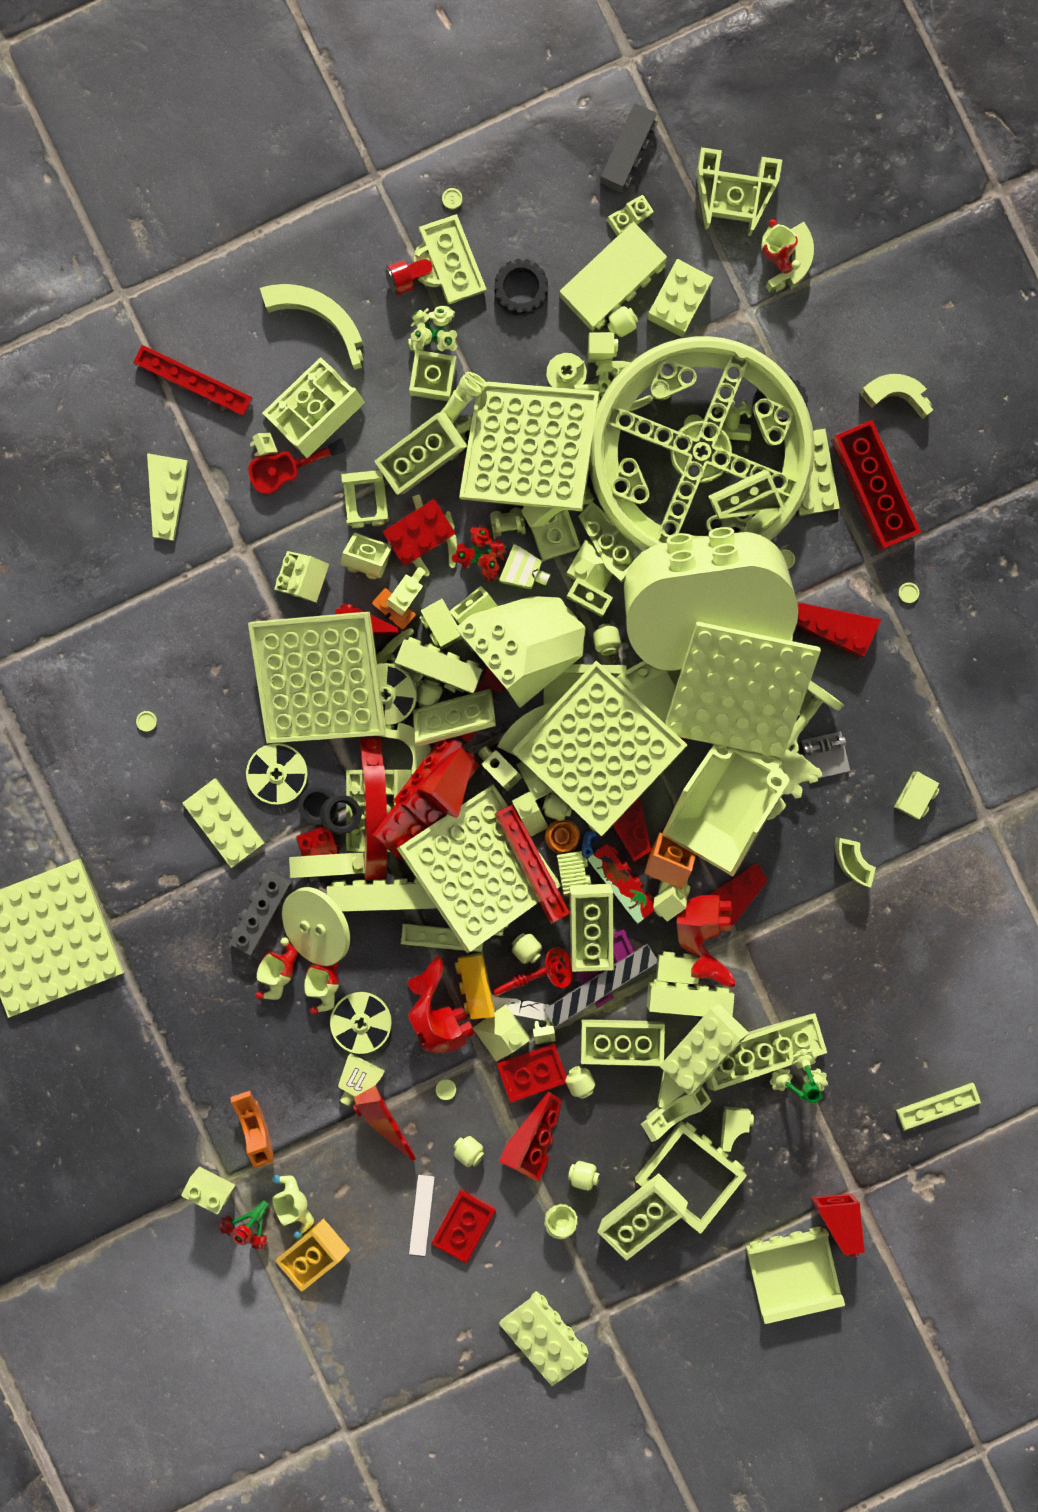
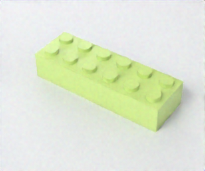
M407 878L395 879L394 883H387V879L374 880L373 883H367V880H354L353 884H346V880H336L327 886V895L338 905L341 911L437 908L417 878L414 879L415 882H408Z

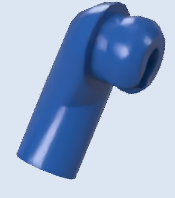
M596 831L584 833L581 847L583 855L586 857L593 854L591 842L598 840Z

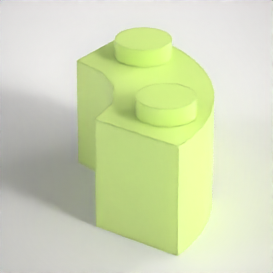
M836 837L835 854L843 872L856 883L871 887L876 867L869 865L863 859L860 852V843Z

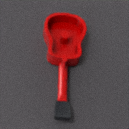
M338 439L328 445V448L315 452L308 458L302 457L297 460L289 452H281L276 456L256 457L250 462L248 467L250 481L261 494L272 495L279 491L286 483L298 479L299 467L330 455L335 456L346 452L342 439Z

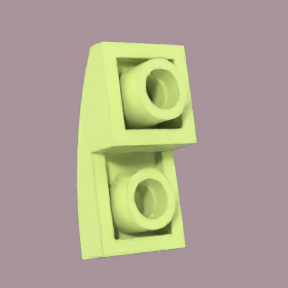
M641 195L627 203L621 210L608 216L607 222L618 237L633 221L637 225L654 211L645 197Z

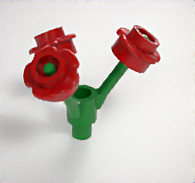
M263 1200L254 1210L235 1220H232L230 1216L221 1217V1222L218 1223L221 1233H226L228 1236H231L232 1233V1238L238 1245L249 1243L252 1244L251 1248L264 1249V1245L268 1244L267 1235H263L261 1232L263 1217L269 1204ZM247 1218H251V1220L246 1226L239 1225L235 1228V1224ZM254 1222L258 1223L257 1234H252L250 1230Z

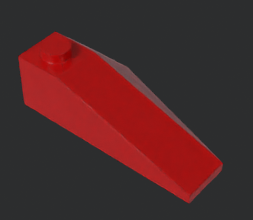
M373 1086L354 1097L356 1105L353 1107L359 1117L363 1116L370 1126L410 1160L415 1161L416 1157L377 1087Z
M548 1092L507 1142L499 1162L539 1182L548 1163L549 1156L546 1154L548 1145L553 1142L551 1132L553 1126L557 1124L562 1100Z

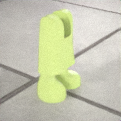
M466 372L461 377L458 387L454 390L451 398L440 413H445L453 424L463 409L473 399V396H478L486 388L487 384L484 379L475 373Z

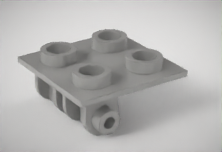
M841 731L801 740L805 758L822 772V776L819 778L850 771L845 750L846 740L845 737H842Z

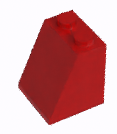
M851 1193L811 1197L812 1203L843 1254L848 1257H857L859 1253H865L860 1202Z

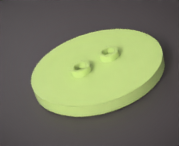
M304 887L292 892L286 898L282 908L283 925L290 942L304 958L312 963L322 966L335 964L347 954L350 945V932L344 914L338 905L320 890Z

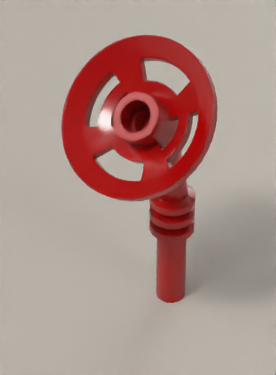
M560 947L552 948L546 955L545 967L527 974L522 973V976H517L518 978L513 977L512 981L492 989L496 997L516 987L519 989L520 985L523 987L524 984L528 985L529 981L545 975L548 976V979L555 987L565 988L570 984L573 977L571 959L564 949ZM560 957H562V959H563V961H564V963H565L566 969H564L563 963L559 960ZM563 977H565L561 983L558 982V980H561Z

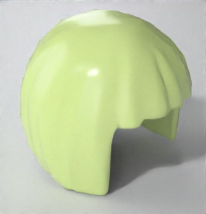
M555 1205L546 1212L544 1226L547 1233L553 1238L566 1239L576 1231L578 1225L575 1211L568 1207V1205Z

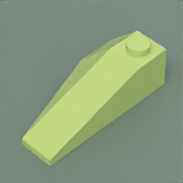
M591 502L578 517L606 568L623 582L633 561L647 548L628 540L614 526L606 513L595 503Z

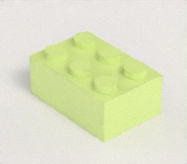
M677 259L651 307L647 319L683 338L711 285L713 277Z

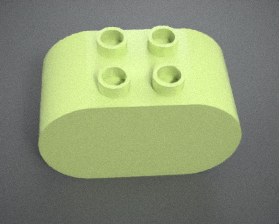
M728 527L716 528L709 532V537L692 539V536L689 534H675L667 538V543L652 546L642 552L633 561L625 577L624 598L627 633L630 643L641 659L658 669H682L696 621L787 641L791 638L797 624L798 604L786 560L775 544L758 534L749 532L734 533V530Z

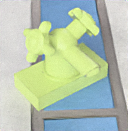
M743 399L741 400L743 406L737 408L733 400L722 429L726 432L729 439L750 441V425L739 424L740 415L746 413L748 418L752 416L751 406ZM716 407V410L714 411V413L717 415L719 412H722V410L718 407ZM709 427V435L713 437L714 429Z

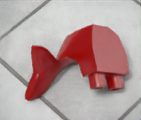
M701 895L687 900L686 909L677 914V932L680 947L700 958L691 968V977L712 978L733 988L736 983L732 973L708 952L703 943L708 938L720 936V931H731V917H721V915H732L731 901H720V896Z
M437 956L423 974L407 982L412 992L422 996L411 1009L408 1017L424 1051L431 1054L457 1050L467 1044L466 1038L475 1034L469 1021L460 1026L458 1025L459 1022L468 1019L462 1006L451 1010L450 1007L442 1009L430 1008L432 995L443 971V960L440 956Z

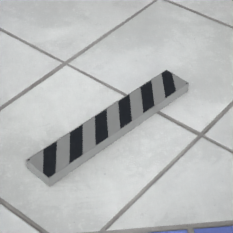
M648 944L614 964L613 970L603 971L543 1010L553 1026L556 1027L658 963V960Z

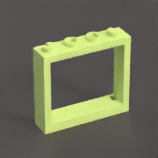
M680 1121L638 1173L635 1180L640 1186H644L650 1181L648 1178L683 1133L736 1174L701 1220L688 1209L685 1210V1214L681 1218L701 1234L747 1175L743 1171L745 1167L737 1160L732 1162L727 1158L729 1154L722 1151L720 1147L718 1149L711 1145L713 1142L704 1134L702 1136L698 1135L695 1132L697 1129L688 1122L685 1124Z

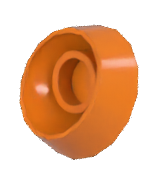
M556 820L546 829V844L555 853H570L579 845L580 831L576 824L570 820Z

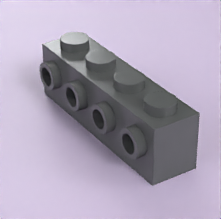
M269 871L267 874L264 873L258 883L261 885L258 892L254 891L249 899L251 904L248 910L244 909L239 917L241 923L238 928L234 927L229 935V938H231L229 944L250 956L254 954L293 882L273 871Z

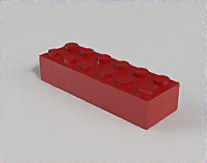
M873 420L835 435L830 441L878 551H882L920 534L921 530Z

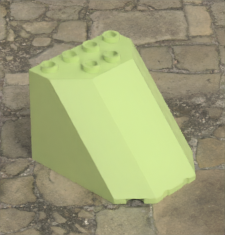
M531 596L471 614L456 627V630L470 650L478 654L505 686L519 708H521L583 656L586 627L578 621L574 613L565 606V603L560 598Z
M714 744L683 789L662 835L729 875L734 876L790 781L787 774H784L781 768L782 762L780 758Z

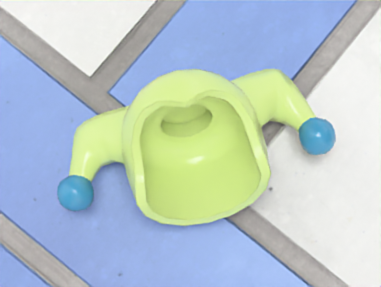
M274 1175L272 1177L273 1183L278 1184L281 1182L285 1184L284 1191L272 1197L275 1213L283 1226L296 1221L302 1223L300 1229L296 1230L293 1234L294 1238L299 1239L314 1223V1218L307 1209V1199L299 1191L297 1181L293 1176Z

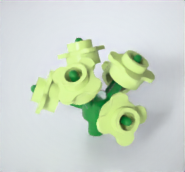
M439 306L435 308L434 312L429 314L426 313L429 310L428 308L424 312L421 310L414 312L412 317L414 322L410 326L416 325L418 328L411 334V339H408V347H410L411 351H424V345L432 342L437 345L440 351L448 349L455 351L457 349L455 343L456 331L444 332L445 325L452 321L455 311L447 306ZM429 318L433 319V323L440 328L434 330L427 320Z

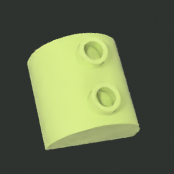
M354 532L343 551L341 565L347 567V570L355 573L359 571L365 573L370 579L381 578L387 566L392 546Z

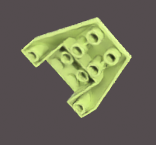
M642 661L621 673L616 679L665 724L682 669L662 670Z

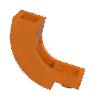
M251 1091L231 1097V1104L244 1131L247 1155L253 1167L257 1168L274 1162L269 1131L258 1101H255Z

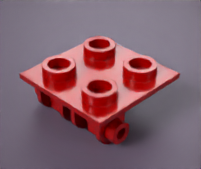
M324 826L296 836L302 856L340 854L339 845H336L337 839L335 840L333 833Z

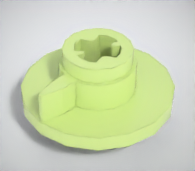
M562 353L550 360L547 366L546 377L551 387L573 389L574 385L584 384L587 370L584 361L572 353Z

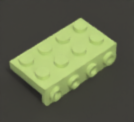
M537 1291L532 1294L530 1299L501 1319L499 1323L551 1386H554L586 1362L588 1350L585 1344L575 1337L573 1330L564 1324L558 1312L553 1311L548 1305L546 1298Z

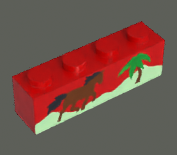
M605 843L593 852L591 856L587 857V860L604 882L611 884L615 896L638 924L654 911V898L650 893L647 895L641 889L644 885L637 876L633 878L630 875L631 868L625 861L620 862L616 857L619 853L612 844L608 846Z

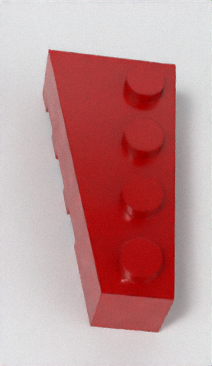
M797 603L798 619L796 628L858 658L865 656L882 620L820 606Z

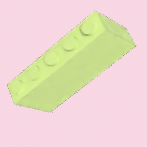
M633 221L560 290L559 297L592 332L596 328L601 329L606 324V318L611 313L621 308V304L625 300L629 302L637 294L635 291L640 286L644 288L651 281L650 277L655 272L659 274L666 267L667 256Z

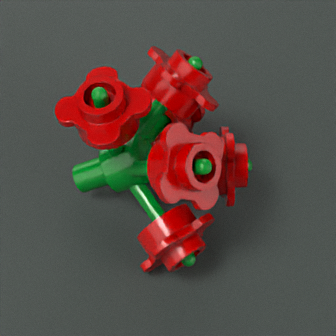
M479 525L476 527L472 526L470 530L471 542L474 544L472 549L466 548L462 543L458 544L456 553L452 555V561L462 564L464 568L469 567L470 564L477 563L481 569L482 576L486 579L485 582L489 580L493 582L495 579H498L500 574L498 571L500 566L497 564L496 558L501 557L502 561L504 560L503 554L507 553V546L503 541L499 542L498 536L495 537L496 541L492 542L487 528ZM486 544H491L492 548L483 552L477 549L478 547H484Z

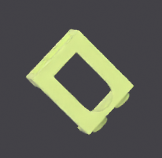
M381 470L341 474L344 485L346 521L348 526L363 528L364 524L371 523L372 526L385 525L384 522H388L389 519L384 475ZM374 483L377 514L375 517L360 518L357 513L354 485Z

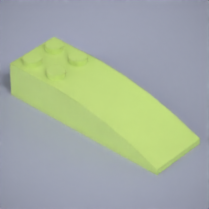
M816 1014L805 1015L750 1031L744 1040L705 1081L707 1088L716 1091L793 1065V1055L802 1049L811 1050L816 1056L827 1053Z

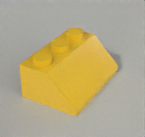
M479 952L458 957L455 967L457 975L461 974L463 982L459 983L461 994H465L467 1002L464 1003L466 1015L470 1014L471 1019L495 1017V1008L483 953Z

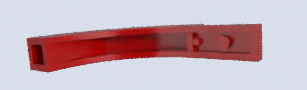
M360 737L365 808V880L386 879L387 848L372 836L387 816L386 782L381 737Z

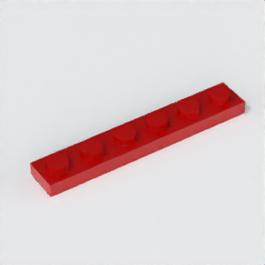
M141 345L133 361L135 365L241 416H245L253 399L241 391L144 345Z
M514 804L494 813L549 922L553 923L570 914Z

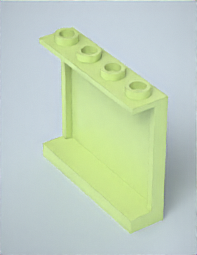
M814 1227L805 1233L796 1231L788 1237L775 1236L770 1238V1241H753L749 1246H746L761 1316L765 1324L845 1306L828 1240L829 1233L825 1228Z

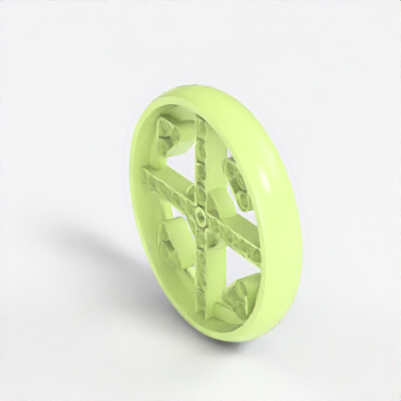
M696 336L676 339L656 346L638 356L615 377L606 389L595 414L589 464L590 476L599 503L614 526L628 540L648 549L658 544L667 543V538L672 535L681 534L679 531L699 483L713 481L724 472L744 480L752 476L756 469L767 470L770 472L772 479L776 476L782 479V486L776 489L786 511L757 513L753 517V514H749L745 519H740L739 517L720 519L717 515H714L706 521V529L708 532L712 531L710 523L712 520L718 519L721 522V528L737 527L740 532L758 534L771 541L796 514L808 490L815 458L813 426L804 399L796 385L766 355L750 346L725 338ZM664 365H670L673 368L671 375L666 376L662 373ZM692 367H712L724 370L703 421L691 422L679 431H675L628 412L637 397L650 385L651 396L654 399L661 400L685 390L695 383L697 376L695 371L691 369ZM734 368L737 370V379H730L727 372L729 369ZM683 373L691 374L692 381L690 383H684L681 380ZM742 377L756 386L767 398L761 399L754 404L753 413L763 438L768 445L775 446L784 440L785 457L782 473L732 453L730 439L722 429V426ZM655 385H663L665 393L663 395L655 394ZM721 388L729 389L730 397L728 399L721 398L719 394ZM760 403H765L768 406L767 414L759 413L758 406ZM715 407L722 410V416L719 419L712 416L711 412ZM779 411L786 412L787 420L785 422H780L777 419ZM625 415L630 418L631 423L629 426L623 427L620 425L619 418ZM641 423L648 424L650 428L648 434L644 435L639 432L638 426ZM705 427L714 429L715 433L712 438L705 437ZM772 430L779 433V440L777 442H773L769 438V433ZM620 431L669 449L673 466L681 475L661 526L648 518L635 504L646 502L649 498V490L634 459L626 458L621 461L620 465L618 464ZM660 431L668 433L669 438L666 442L658 440L657 435ZM683 438L687 441L688 446L685 450H680L677 447L678 439ZM703 446L706 455L698 457L696 449H700ZM717 454L725 456L726 461L723 465L716 464L715 456ZM737 461L742 462L745 466L742 473H737L734 470V464ZM625 462L633 463L634 471L632 473H625L623 471V464ZM691 465L699 469L696 477H691L688 474V468ZM616 482H625V492L619 493L615 490ZM682 485H688L691 488L689 496L681 495L680 488ZM640 488L645 491L646 495L643 500L635 499L634 492L636 489ZM675 504H680L683 507V513L680 516H676L672 512V507ZM668 523L674 524L676 528L672 535L665 533L664 528ZM692 536V539L704 538L709 536Z

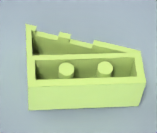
M763 470L708 496L715 514L720 519L757 513L786 511L770 472L767 470Z

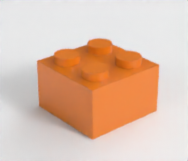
M659 833L651 849L645 874L664 881L671 886L683 889L692 872L696 855L663 836L662 833Z

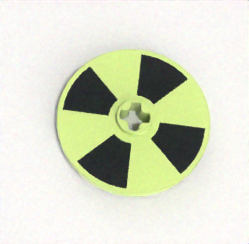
M389 663L377 664L385 725L399 723L407 718L415 707L417 700L415 683L403 668ZM386 689L388 693L391 694V696H389L387 699L386 696L382 694V692H384Z
M280 743L268 744L258 749L250 758L246 769V779L250 790L257 798L269 804H284L294 800L303 791L308 776L307 766L301 754L296 749ZM276 768L282 772V776H279L278 780H276L275 776H272V772H275Z
M355 992L342 998L334 1007L330 1019L331 1032L336 1042L345 1050L358 1054L369 1053L382 1046L390 1034L392 1025L391 1014L387 1005L379 997L367 992ZM362 1017L367 1024L359 1028L358 1023L355 1021Z

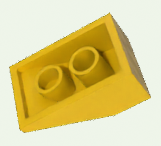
M322 1219L280 1255L275 1262L302 1292L339 1263L350 1249L325 1219Z

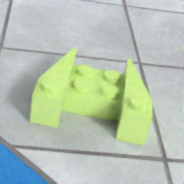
M701 148L696 178L705 229L709 228L711 217L750 222L748 236H751L779 182L782 160L762 157L758 166L757 177L719 171L722 150Z

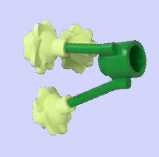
M802 1049L793 1055L792 1064L796 1065L798 1069L803 1067L807 1073L803 1077L805 1084L802 1091L790 1084L793 1076L789 1074V1069L781 1068L774 1071L770 1084L774 1090L784 1091L785 1087H788L801 1100L806 1099L810 1103H816L823 1098L821 1091L824 1090V1086L828 1085L827 1075L824 1072L821 1073L820 1069L810 1070L811 1065L815 1064L817 1056L811 1050Z

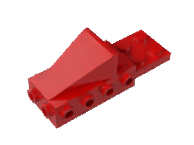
M456 738L441 740L434 745L393 801L396 804L372 835L399 860L403 861L404 858L397 848L439 821L443 813L455 818L460 814L468 780L475 774L479 764L474 760L475 756L468 750H464L462 748L463 744Z

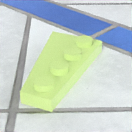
M147 454L153 537L175 541L189 462L182 459Z

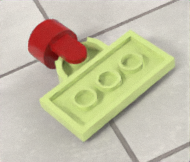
M457 214L420 226L418 230L425 247L416 253L414 262L406 264L403 260L388 265L385 269L389 287L396 296L413 291V280L415 279L426 286H441L448 305L486 292L485 284Z

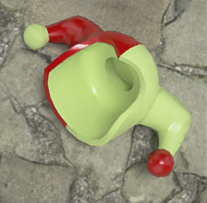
M771 219L769 227L762 237L761 250L764 257L774 262L784 274H788L793 269L800 267V262L794 260L791 264L789 262V257L798 244L797 236L789 228L777 225V221Z
M282 938L280 941L281 945L285 946L287 950L286 954L279 955L268 952L260 962L257 980L270 986V991L266 993L258 991L255 995L256 999H279L282 996L284 985L291 980L293 975L292 966L297 958L298 951L289 943L288 938Z
M338 962L329 966L311 965L306 972L305 994L322 1000L320 1006H312L309 1011L312 1015L334 1008V993L339 987V977L337 975Z

